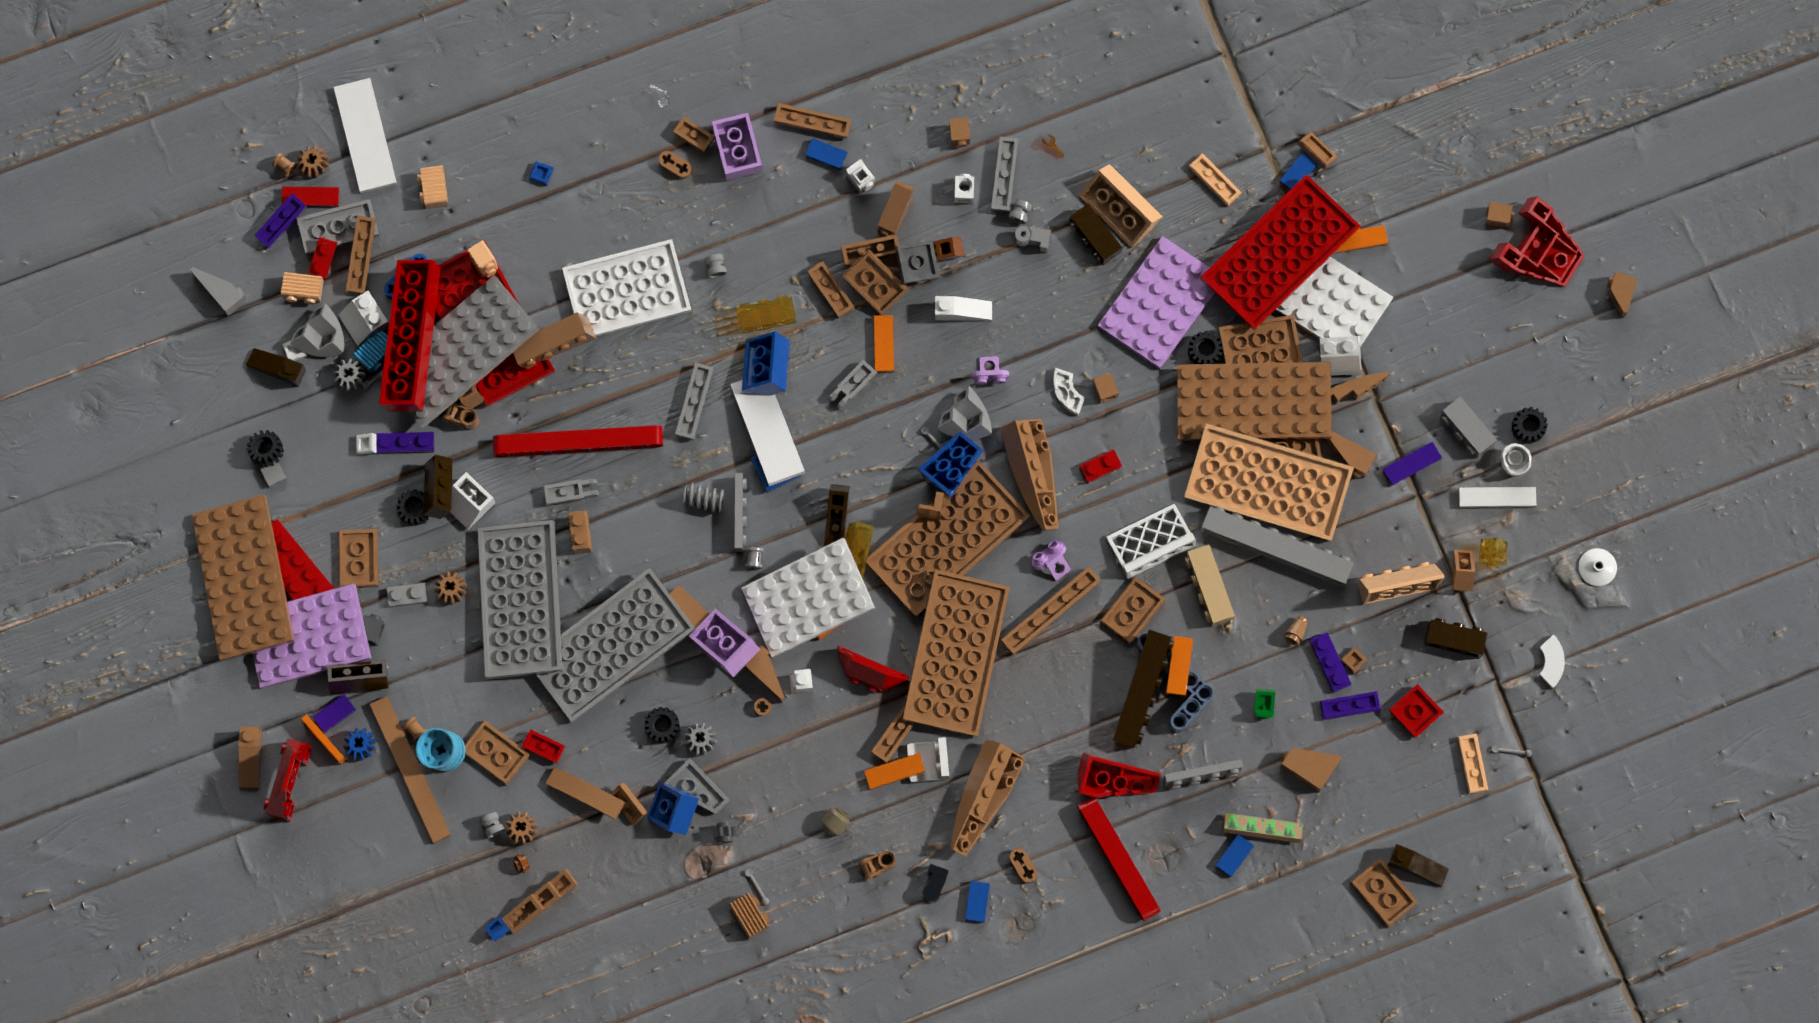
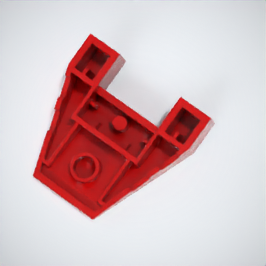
M1536 196L1527 198L1518 213L1532 224L1518 248L1516 249L1509 242L1498 244L1489 260L1504 271L1565 287L1585 255L1572 236L1568 235L1564 229V224L1554 214L1553 208Z
M288 738L287 742L283 743L280 752L283 755L271 795L264 803V810H266L265 814L267 816L290 822L296 804L291 798L292 790L300 764L304 766L308 764L312 751L310 744Z

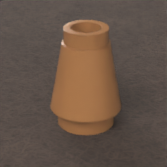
M1298 616L1285 632L1284 639L1289 644L1298 646L1303 640L1308 620L1303 616Z

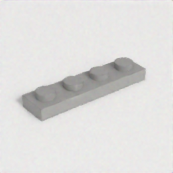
M1000 137L991 211L1010 213L1018 138Z
M695 363L675 436L694 441L714 367Z
M735 473V552H743V546H747V535H743V528H747V516H743V509H747V497H743V490H747V479H743V473Z

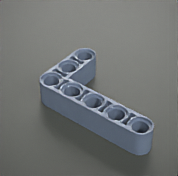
M1148 633L1142 634L1138 638L1137 649L1140 652L1143 649L1141 641L1146 639ZM1172 652L1167 653L1166 660H1168L1166 670L1162 671L1167 676H1169ZM1190 668L1188 677L1192 678L1195 684L1193 686L1187 685L1186 693L1190 697L1170 719V729L1175 733L1183 732L1210 703L1213 697L1211 686ZM1205 690L1209 693V697L1203 699L1199 696V692ZM1192 704L1196 707L1197 711L1190 713L1187 711L1186 706ZM1175 719H1181L1184 725L1182 727H1176L1173 721Z

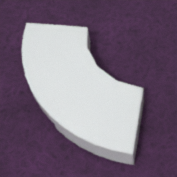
M1055 368L1053 375L1055 395L1066 410L1079 416L1085 397L1078 394L1074 389L1072 382L1073 373Z
M1554 634L1539 648L1544 657V667L1539 676L1552 689L1559 682L1565 665L1562 646Z

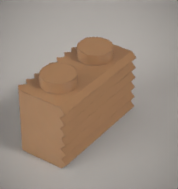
M587 511L569 512L568 520L573 553L575 555L591 553L592 544Z
M747 893L730 903L729 907L750 940L769 928L767 923L770 920L765 911L761 913L758 909L760 903L756 896L753 895L751 897L750 893Z

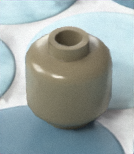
M840 807L830 808L821 820L824 826L822 830L829 836L833 834L836 836L842 835L850 824L849 814Z

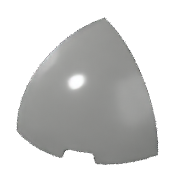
M325 303L309 316V321L304 326L297 329L290 344L309 355L331 357L343 353L344 336L338 319Z
M970 386L963 389L953 398L952 402L954 405L948 411L943 412L938 425L940 431L952 437L960 431L969 439H979L992 434L991 422L986 408Z

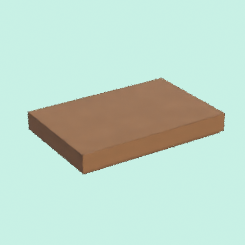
M869 249L842 274V277L881 316L909 290Z
M338 530L339 587L355 584L356 587H379L378 530Z
M1134 577L1100 620V623L1131 645L1166 599L1137 577Z
M485 720L465 744V755L506 786L530 757L528 752Z
M1381 858L1350 882L1387 928L1418 904L1417 900Z

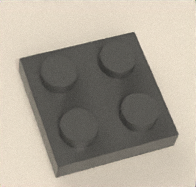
M932 240L895 247L902 284L940 277Z

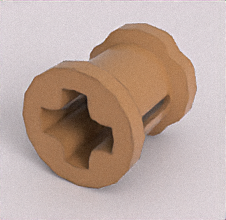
M281 152L273 160L272 166L274 168L277 167L284 172L286 177H289L296 169L297 163L288 160L285 154Z
M416 717L408 720L402 727L411 734L414 742H417L420 736L427 730L421 727Z

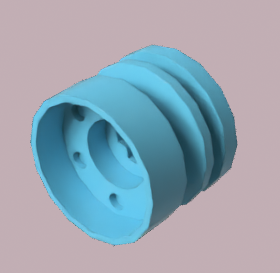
M432 728L426 730L417 741V757L428 768L448 772L460 766L465 758L466 749L464 741L454 732L441 728Z

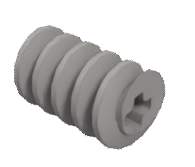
M692 482L689 487L687 485L685 487L682 505H686L689 501L690 507H693L696 503L697 509H700L704 504L705 511L711 506L712 512H716L719 508L720 513L724 499V490L717 494L716 488L709 492V486H706L703 491L701 484L695 489Z

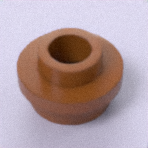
M524 854L515 856L513 861L515 869L522 874L526 873V870L530 869L526 856Z

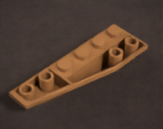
M1015 420L1001 427L1000 431L1016 483L1027 506L1042 530H1057L1059 526L1052 456L1042 420Z
M985 739L961 797L950 849L964 857L967 856L1011 793L1026 758L1001 743Z

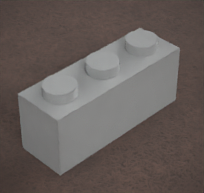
M1461 397L1442 411L1441 420L1447 427L1450 426L1454 430L1455 437L1466 444V449L1472 456L1475 455L1478 458L1495 445L1497 439Z

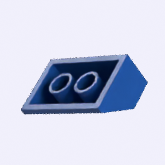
M774 331L746 340L742 380L743 392L774 395L786 391L789 339Z

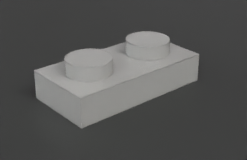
M426 583L387 587L390 608L428 603Z

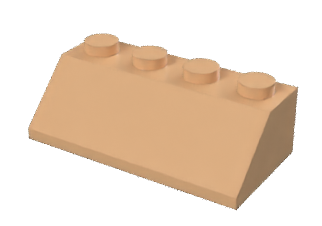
M1110 164L1100 169L1079 195L1087 204L1089 203L1092 209L1131 248L1144 238L1163 217Z

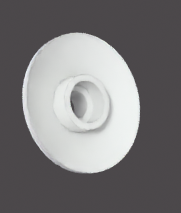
M1596 548L1588 550L1582 555L1578 564V570L1581 578L1586 583L1592 586H1604L1614 579L1617 572V564L1614 557L1608 551ZM1600 563L1602 568L1597 569L1595 564Z

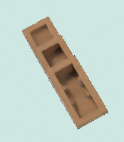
M1387 372L1370 374L1332 387L1331 399L1335 404H1338L1352 394L1355 400L1387 380L1389 374Z
M554 767L545 783L615 820L625 804L624 801L557 767Z
M564 869L534 894H530L505 915L502 920L511 932L515 934L578 885L577 881L568 869Z

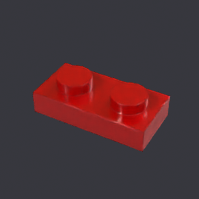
M319 236L308 273L327 278L338 242Z
M1113 449L1079 467L1089 484L1122 468V464Z
M530 729L522 748L558 764L566 746Z

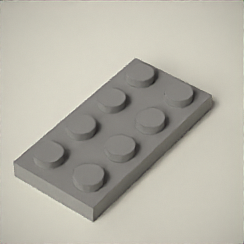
M367 199L298 217L297 222L306 255L315 252L319 236L338 242L336 247L353 243L357 215L375 218L371 200ZM377 223L375 225L374 237L380 236Z
M1242 759L1165 774L1163 778L1164 788L1169 787V790L1181 788L1183 784L1195 786L1200 784L1199 781L1203 780L1215 782L1219 780V777L1226 776L1227 779L1235 778L1243 768Z

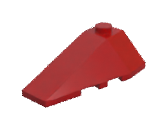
M1083 752L1078 768V793L1097 798L1125 794L1155 793L1161 773Z

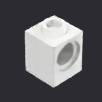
M969 174L956 176L954 203L973 204L974 177ZM967 185L970 189L962 191L959 187Z

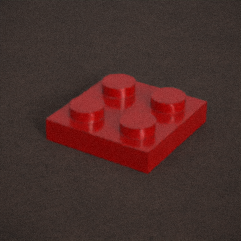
M1418 684L1389 709V712L1415 739L1444 713Z

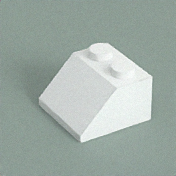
M369 291L353 299L338 315L358 347L364 344L378 329H381L383 332L389 329L386 317Z
M1360 336L1320 338L1321 362H1331V376L1362 374Z

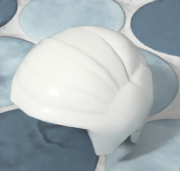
M1513 443L1506 446L1502 451L1501 465L1507 474L1521 476L1528 472L1531 467V454L1525 446Z

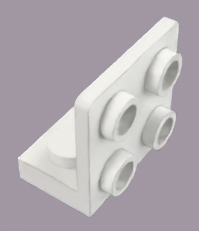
M946 737L938 738V741L907 744L908 756L920 753L926 771L925 773L910 777V782L949 779Z

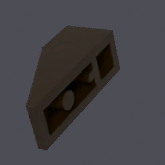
M253 348L246 364L250 368L299 387L306 372L304 365L255 348Z
M830 485L824 545L826 546L845 536L850 486Z
M1398 844L1394 846L1387 864L1442 887L1449 870L1447 867Z

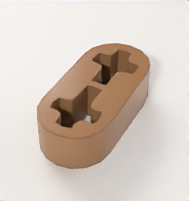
M664 151L660 154L659 164L664 170L679 179H687L691 176V165L686 160L670 151ZM668 157H671V162L674 164H671L669 162L664 164L663 158L667 159ZM677 166L681 168H684V166H686L687 173L683 172L681 174L680 169Z
M1021 848L1011 851L1010 862L1020 879L1028 884L1034 882L1037 877V871L1027 853ZM1015 853H1018L1019 855L1023 854V865H1021L1018 860H1013L1015 858ZM1023 867H1026L1029 872L1033 871L1032 879L1023 877L1025 874Z

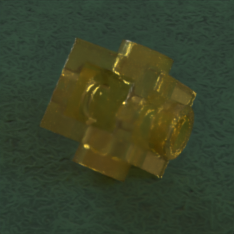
M1499 538L1481 539L1479 562L1487 564L1489 568H1498V565H1505L1508 555V542Z

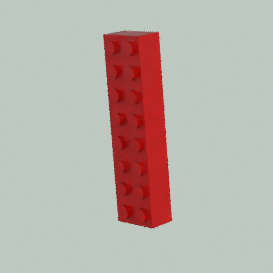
M397 260L379 405L387 412H423L441 267L434 260Z

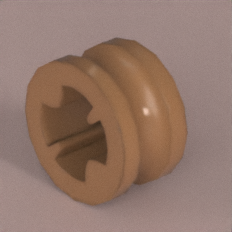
M760 698L754 704V711L759 716H766L771 711V703L765 698ZM760 702H765L768 710L765 709V712H760L757 705H760Z

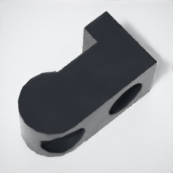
M931 863L928 874L932 876L929 884L923 890V899L927 903L932 904L938 901L949 870Z

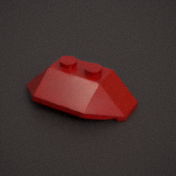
M839 645L837 647V654L846 677L849 678V682L855 685H860L861 683L867 686L866 689L871 692L877 693L879 691L883 693L904 685L909 681L908 675Z

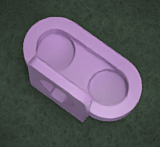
M997 356L980 357V371L971 373V379L977 385L987 384L989 380H994L995 384H1004L1009 378V371L999 370V358ZM991 361L995 364L994 370L987 371L984 368V364Z
M1051 541L1046 549L1035 553L1033 556L1032 565L1034 569L1042 570L1047 567L1056 581L1071 570L1063 557L1066 546L1061 541ZM1057 562L1063 564V570L1060 573H1055V563Z

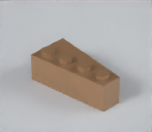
M577 312L539 330L516 349L513 354L518 365L527 369L535 366L540 361L548 360L555 355L593 341L597 337L589 318Z

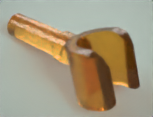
M1047 134L1051 140L1047 143L1042 139L1043 144L1051 146L1062 158L1064 153L1055 144V138Z

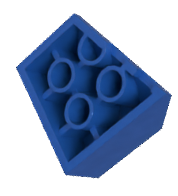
M960 431L921 465L918 470L931 487L937 492L944 493V497L949 500L983 450Z

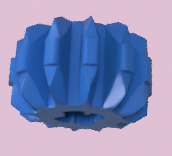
M358 727L355 728V734L349 731L348 734L351 737H344V741L348 744L343 745V748L349 749L346 754L348 756L353 754L354 760H357L360 755L362 761L365 760L364 754L371 757L372 755L369 750H376L372 746V744L376 743V739H371L373 733H367L366 728H363L360 733ZM359 740L363 744L361 748L356 743Z

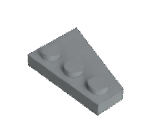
M691 758L665 782V784L687 791L698 797L697 804L715 814L731 801Z

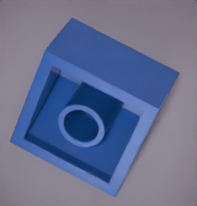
M659 782L647 819L667 831L686 835L699 798L687 791Z

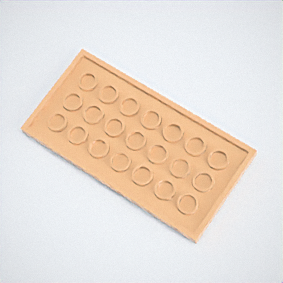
M1206 423L1184 497L1332 541L1354 467Z

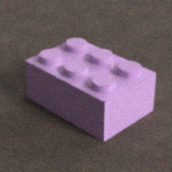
M749 113L712 121V128L726 181L763 172Z
M714 609L689 635L690 639L700 650L732 677L760 650L748 635L717 609Z

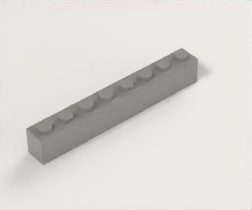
M1210 506L1201 528L1203 533L1343 588L1354 564L1346 556H1335L1328 549L1322 548L1320 550L1315 548L1314 544L1307 541L1302 543L1297 541L1296 537L1289 534L1284 536L1279 534L1277 529L1272 527L1264 528L1259 522L1254 520L1246 521L1241 515L1236 513L1228 514L1223 508L1214 506V508Z

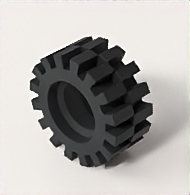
M1208 331L1195 334L1188 346V355H1190V360H1193L1194 364H1216L1220 360L1223 351L1222 341L1219 340V336H1215L1213 332L1208 333ZM1201 343H1209L1213 348V352L1208 356H1203L1199 353L1198 346Z
M1525 407L1523 410L1518 411L1512 421L1513 435L1518 437L1517 440H1523V443L1529 442V444H1532L1534 441L1537 442L1546 432L1548 423H1546L1547 418H1544V413H1540L1538 408L1534 410L1533 407H1529V409ZM1525 419H1533L1537 424L1536 430L1533 432L1525 431L1522 426Z
M261 430L259 435L254 433L255 438L250 437V442H247V452L251 460L258 464L259 467H262V465L268 467L269 463L271 466H274L273 462L276 461L278 463V457L282 458L283 456L281 452H284L281 440L273 431L270 433L269 430H266L264 433ZM267 443L272 445V449L268 453L260 454L258 452L262 445Z
M409 489L407 493L403 492L401 494V498L398 497V503H396L397 513L404 523L418 526L419 523L423 524L425 520L429 519V516L423 515V491H417V489L410 491ZM411 501L420 502V512L410 514L407 511L408 503Z
M667 707L652 709L653 711L649 712L645 718V731L652 741L660 744L662 742L669 743L668 741L674 740V737L678 735L680 730L679 719L675 712ZM665 718L669 721L670 726L666 732H658L655 729V722L658 719Z

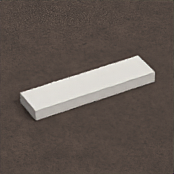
M1472 487L1458 489L1459 508L1537 506L1536 487Z

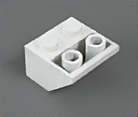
M466 472L452 486L450 513L469 530L495 504V500Z

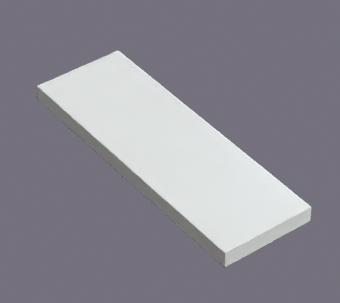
M367 78L334 87L360 193L396 185L397 181L371 79Z
M742 380L730 384L768 485L771 486L805 474L776 395L743 392Z

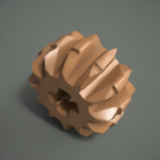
M316 145L312 150L307 146V151L301 150L302 156H297V161H299L297 167L301 169L303 175L307 173L308 177L311 178L314 173L316 177H319L318 172L325 173L323 167L329 166L327 162L329 159L328 155L324 154V149L318 150Z
M448 571L446 578L441 574L439 577L442 581H435V584L439 586L434 588L435 593H439L437 598L439 600L444 598L443 602L445 604L448 603L449 599L451 604H455V598L458 601H462L460 594L466 595V591L463 589L467 588V584L462 583L464 577L458 578L457 572L451 577ZM448 585L453 586V587H454V590H453V591H451L450 589L448 590L447 586H448Z
M517 811V818L511 814L510 818L513 821L505 822L506 825L510 826L505 829V832L510 833L508 836L509 840L515 837V844H518L521 839L524 845L526 844L525 838L527 837L530 841H533L530 834L537 835L538 832L533 828H537L538 824L532 823L535 817L531 816L528 818V812H525L522 817L521 812ZM521 824L522 826H524L525 831H517L519 829L518 825Z

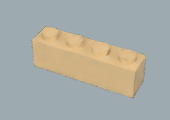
M1210 545L1188 551L1187 558H1184L1187 568L1192 570L1193 576H1191L1194 587H1198L1199 594L1197 596L1200 604L1205 606L1204 616L1207 623L1210 622L1213 627L1234 620L1235 614Z

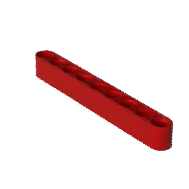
M659 425L493 436L494 457L646 449L663 446V427Z

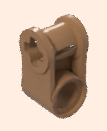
M456 402L446 409L445 414L441 416L443 421L468 430L477 428L480 422L474 410ZM468 416H474V420L472 422H465V419Z
M883 851L865 858L857 864L861 866L864 872L865 881H869L893 869L896 865V858L892 852ZM884 856L892 857L893 860L890 865L882 864Z

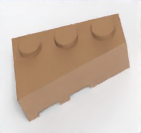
M897 234L841 246L844 267H850L869 249L893 273H900L895 247L899 245Z

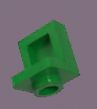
M1256 689L1254 714L1259 719L1268 720L1274 718L1275 690Z

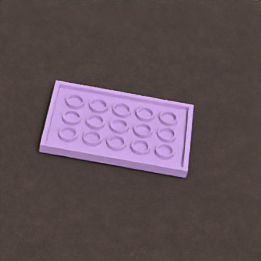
M1162 236L1100 321L1098 328L1158 369H1161L1215 294L1200 279L1209 267Z
M351 584L287 602L295 641L253 653L259 686L262 689L327 671V665L358 663L372 659L356 585Z

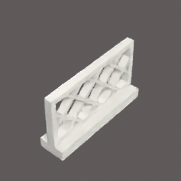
M1175 504L1106 537L1127 579L1196 546V539L1188 529ZM1174 511L1176 515L1175 521L1165 520V515ZM1152 520L1160 522L1157 530L1147 528L1148 523ZM1162 523L1173 526L1170 534L1160 532ZM1175 527L1184 529L1186 533L1181 537L1173 535ZM1134 529L1143 530L1140 539L1130 536L1131 531ZM1145 532L1156 534L1153 543L1143 540ZM1158 535L1169 538L1167 544H1156ZM1117 537L1125 538L1123 547L1115 545L1113 539ZM1128 540L1138 542L1136 551L1126 548ZM1141 543L1152 546L1150 552L1146 554L1139 552ZM1124 552L1134 554L1133 560L1125 564L1122 558Z

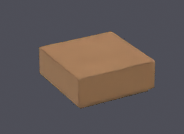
M1353 647L1341 659V662L1354 674L1367 662V659Z

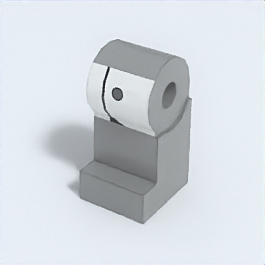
M1020 226L1016 229L1015 240L1018 245L1040 246V252L1048 253L1051 230Z

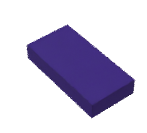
M344 694L313 716V718L324 733H326L355 712L356 709Z

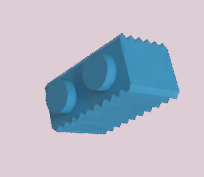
M378 329L353 354L354 359L359 361L360 365L370 374L373 371L378 372L383 366L382 362L385 360L388 336L381 329Z

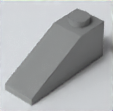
M194 267L190 269L194 277L227 316L246 302L243 298L245 293L239 286L235 288L228 281Z

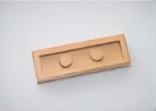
M1203 153L1189 165L1188 168L1227 207L1241 195L1242 192Z
M1477 733L1457 737L1468 794L1488 791Z

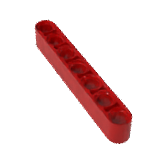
M1092 796L1079 803L1077 808L1141 919L1146 921L1160 913L1161 910L1097 799Z

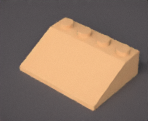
M1429 562L1418 564V567L1415 568L1405 566L1399 568V571L1396 572L1386 570L1380 572L1381 575L1373 576V574L1361 576L1362 579L1358 581L1362 604L1365 605L1438 590L1445 577L1435 564L1429 565Z

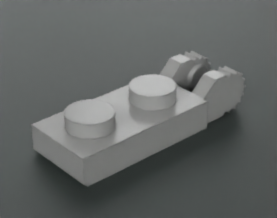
M862 360L837 386V389L829 396L828 400L830 402L834 401L842 392L845 397L837 405V408L841 410L849 400H852L877 375V372Z
M580 479L544 485L546 506L599 496L598 490L583 492L582 487L596 485L597 480L588 479L581 481Z

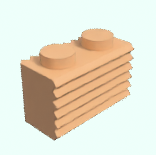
M443 165L420 168L421 174H417L419 186L422 185L423 192H420L421 204L424 203L426 209L448 206Z
M483 240L468 249L470 260L481 277L488 278L496 273L498 269L496 260Z
M284 272L281 295L288 302L303 300L304 303L314 305L315 302L320 303L324 280L322 276Z

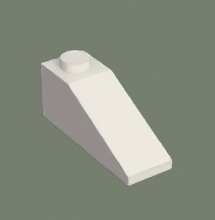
M935 296V320L992 321V301L956 296Z

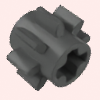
M732 822L717 823V828H713L714 839H718L720 844L732 843L733 837H737L736 826L732 827Z

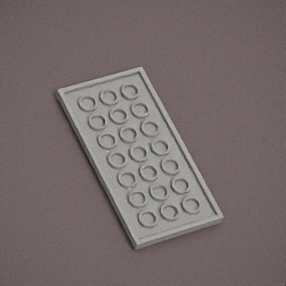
M495 275L433 327L423 412H409L422 428H425L458 400L461 395L465 394L473 385L478 383L540 330ZM383 370L378 373L381 378L383 376Z
M548 520L478 528L485 678L493 679L563 671L555 522Z
M649 568L561 634L563 671L536 675L573 723L695 630V627Z

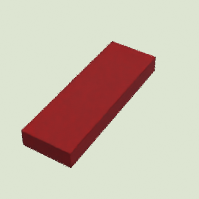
M282 186L281 205L293 193L307 207H339L340 189L339 187Z

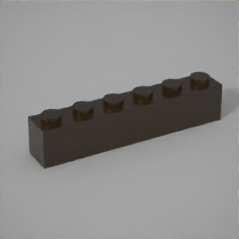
M1149 629L1113 741L1137 748L1138 744L1141 745L1144 738L1142 733L1143 726L1147 727L1150 715H1147L1149 708H1153L1156 697H1154L1155 690H1159L1162 683V678H1160L1161 671L1166 670L1168 664L1166 656L1168 652H1172L1174 646L1173 637Z

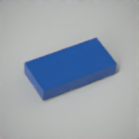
M813 138L806 152V157L841 170L848 152Z
M1302 153L1280 179L1279 183L1291 190L1306 174L1308 176L1316 168L1317 163Z
M1237 835L1216 864V867L1229 877H1232L1254 845L1242 836Z
M970 881L965 920L985 923L990 883Z

